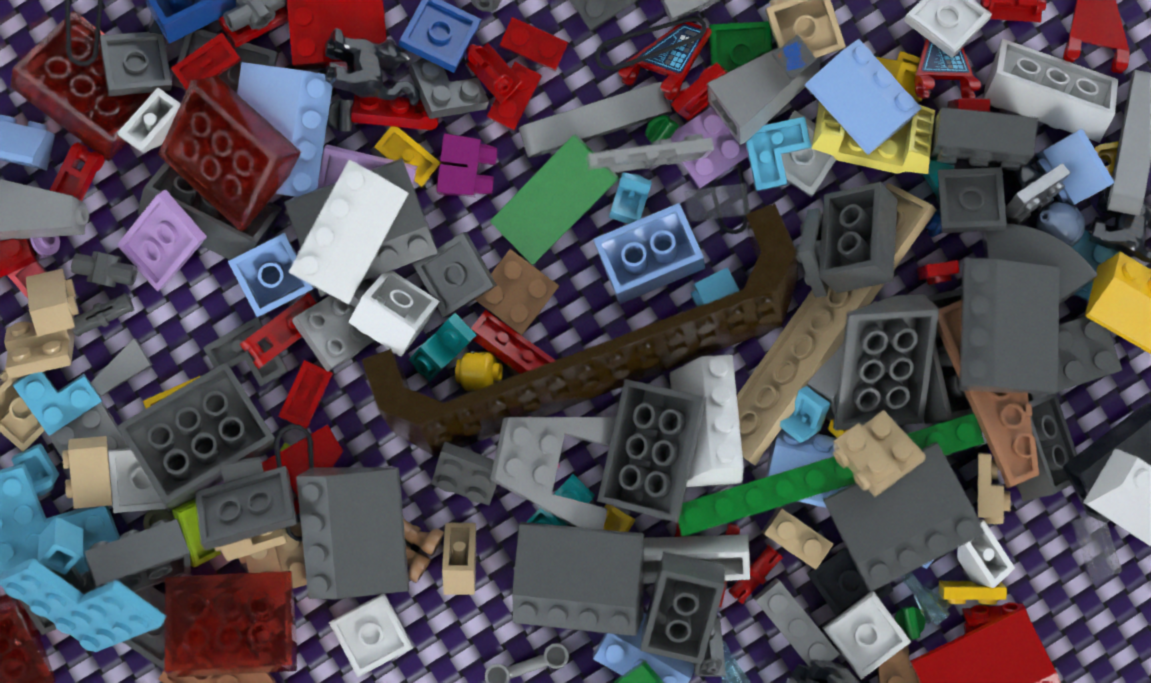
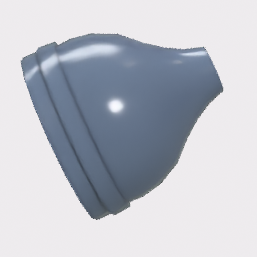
M1056 202L1047 205L1040 211L1037 216L1036 229L1048 233L1073 247L1084 234L1085 220L1078 208L1068 203Z

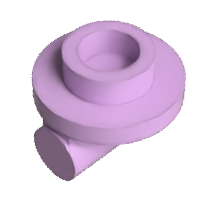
M59 236L30 238L31 245L36 251L39 260L47 259L59 250Z

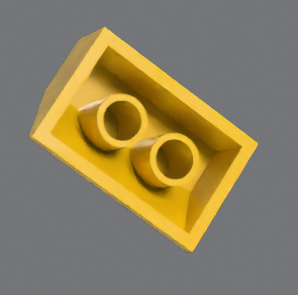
M1119 252L1097 266L1096 273L1098 275L1093 282L1085 317L1151 354V269Z

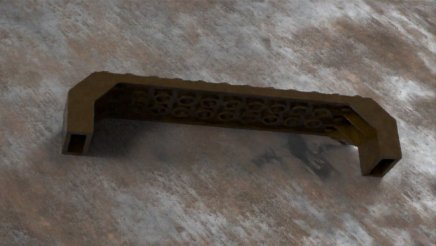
M774 203L746 214L749 241L757 257V262L743 290L445 403L411 390L405 373L391 349L362 359L379 412L392 432L437 458L440 456L445 442L463 448L500 434L503 418L545 417L623 387L625 379L637 382L698 359L701 356H706L782 327L799 275L796 249L776 204Z

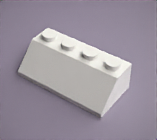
M1002 38L985 84L983 99H990V105L995 108H1003L1020 116L1038 118V121L1048 124L1055 129H1062L1071 133L1083 129L1088 139L1100 143L1115 115L1118 79Z
M348 160L292 264L289 273L350 304L409 193L372 171Z
M733 355L701 356L670 373V386L672 390L706 397L686 487L742 484L743 458Z
M1115 448L1083 503L1151 547V466L1140 458Z

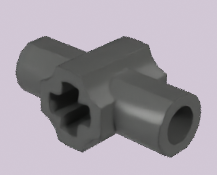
M236 0V7L225 12L223 17L226 25L232 32L248 24L252 29L259 30L266 27L275 18V11L286 6L287 0Z
M93 251L92 256L76 253L72 259L71 272L88 276L87 282L115 287L117 282L132 286L136 281L137 266L121 263L122 257Z

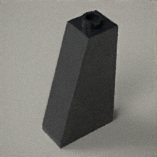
M1146 402L1063 465L1087 515L1104 523L1109 520L1083 502L1115 448L1136 456L1151 466V403Z

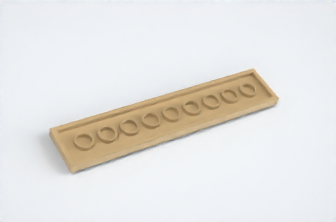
M888 183L885 187L898 199L895 270L937 210L930 203ZM884 284L836 293L829 287L827 297L815 298L811 290L737 394L743 458L753 465L757 464L782 429L780 421L789 418L794 412L798 391L806 385L808 386L807 383L818 369L843 343L847 313L870 305Z

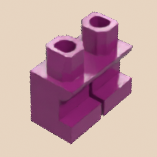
M444 133L440 159L442 164L439 167L437 194L475 198V194H492L494 177L478 175L479 163L496 165L498 149L482 144L481 139Z

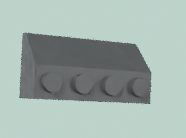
M172 153L144 187L137 214L141 215L157 194L167 190L207 236L201 246L231 260L267 241L282 208L243 188L223 185V178Z

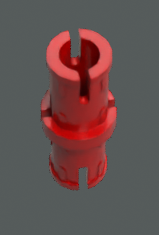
M768 544L766 549L750 565V580H738L728 592L735 599H738L740 603L744 604L760 583L763 585L767 581L765 577L784 557Z

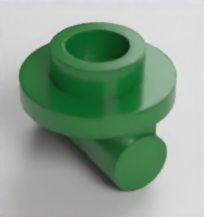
M668 115L657 116L648 123L645 135L653 145L654 141L670 139L679 125Z
M914 606L901 608L894 617L895 621L906 636H908L909 640L920 638V634L923 632L926 624L924 614Z

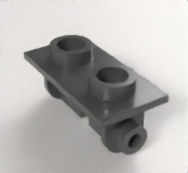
M717 616L715 617L702 665L693 663L695 676H726L721 621Z

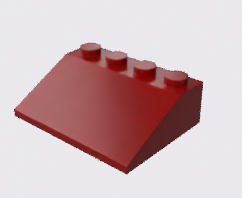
M287 0L292 65L296 70L327 68L329 63H335L341 67L347 66V62L330 59L325 56V43L335 28L342 30L343 35L351 39H367L376 44L387 40L383 0Z
M1023 606L910 660L919 683H1061Z

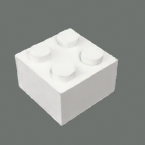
M391 270L381 274L362 296L348 323L356 327L361 333L370 336L384 345L386 349H391L397 355L402 356L425 328L440 301Z

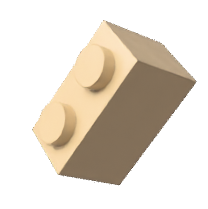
M63 268L26 277L29 312L37 337L75 328L73 315L79 314L75 299L76 291L73 280H66Z
M107 436L69 439L68 450H62L64 469H70L71 479L65 480L67 498H73L74 509L112 505Z
M780 507L776 509L761 531L815 570L833 546L832 542Z

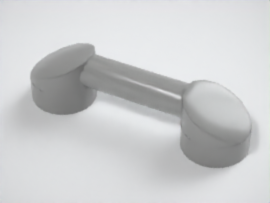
M551 644L546 648L543 655L508 667L502 664H493L485 672L486 683H509L512 678L546 666L554 669L562 668L569 660V652L561 644Z

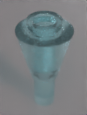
M912 572L902 579L915 595L914 598L927 625L933 621L937 626L951 614L947 610L951 604L927 587H924Z
M726 640L723 641L726 676L722 677V683H751L736 660L732 658Z

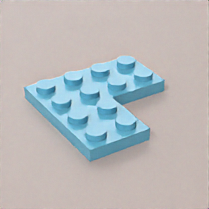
M25 463L0 470V576L3 572L32 558L38 561L39 535L55 517L84 529L83 556L74 566L80 574L88 571L84 551L90 550L93 544L101 541H108L110 543L121 539L109 507L79 508L46 518Z
M34 558L3 572L0 576V586L5 588V592L9 596L22 600L30 606L32 612L46 617L55 624L59 631L70 634L80 641V645L89 651L98 652L161 627L166 617L117 580L83 594Z

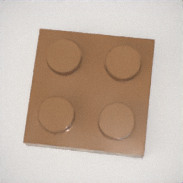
M509 249L491 273L497 286L475 300L519 334L523 335L559 288V285Z

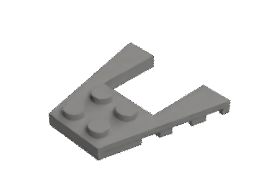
M695 134L684 137V140L672 143V139L654 141L653 145L589 153L586 160L588 170L609 167L615 174H619V172L649 169L651 166L670 165L703 159L714 151L712 138L703 139V134Z
M133 339L96 376L91 384L99 396L102 397L153 364L138 340ZM103 401L49 436L62 459V450H68L69 439L107 436L108 451L111 449L129 448L117 428L118 425Z
M616 417L503 418L490 480L521 498L535 503L542 510L554 514L572 527L603 530L607 508L553 495L552 491L564 435L610 447Z

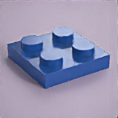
M421 0L401 36L398 46L455 73L482 19L442 0Z

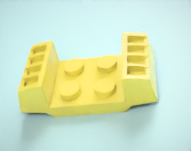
M819 101L811 149L830 154L837 161L899 174L906 171L928 174L935 110L919 105L922 109L901 130L867 155Z

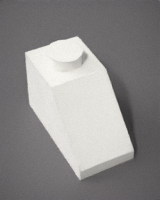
M157 87L120 129L118 136L142 153L165 144L186 121L183 106Z
M980 519L979 522L985 534L958 547L957 559L973 583L995 588L1015 567L985 521Z

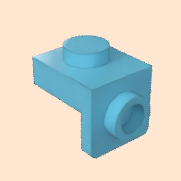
M623 172L609 218L627 224L640 220L652 181L638 174Z
M806 385L798 391L794 412L789 418L780 421V427L797 441L804 442L821 430L830 403Z
M41 443L13 456L11 461L14 466L25 463L37 496L45 495L54 488L59 472Z

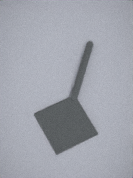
M260 457L220 464L225 483L264 472ZM292 492L293 499H298L297 495Z

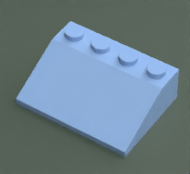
M241 63L223 185L294 197L317 190L333 90L331 84L325 81V74Z

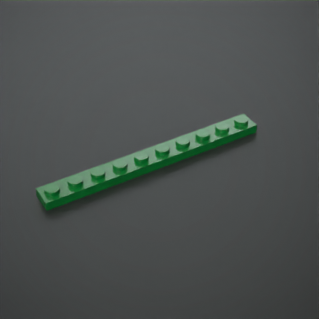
M974 413L906 434L920 450L937 442L944 456L985 443ZM833 456L682 503L678 521L681 535L683 537L856 483L853 477L854 473L848 466L843 468Z

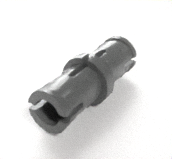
M124 293L104 304H94L93 309L74 317L75 328H72L73 332L79 337L101 325L106 327L110 325V321L133 312L135 309L130 297Z

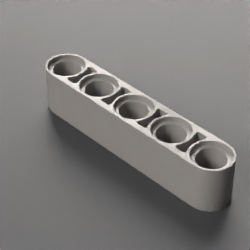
M1134 69L1127 95L1112 175L1114 183L1110 186L1107 210L1139 216L1144 201L1151 163V73Z
M662 82L650 84L519 127L528 158L559 150L574 134L584 142L650 121L654 117L671 113L669 100L664 98L665 92H662L660 88Z

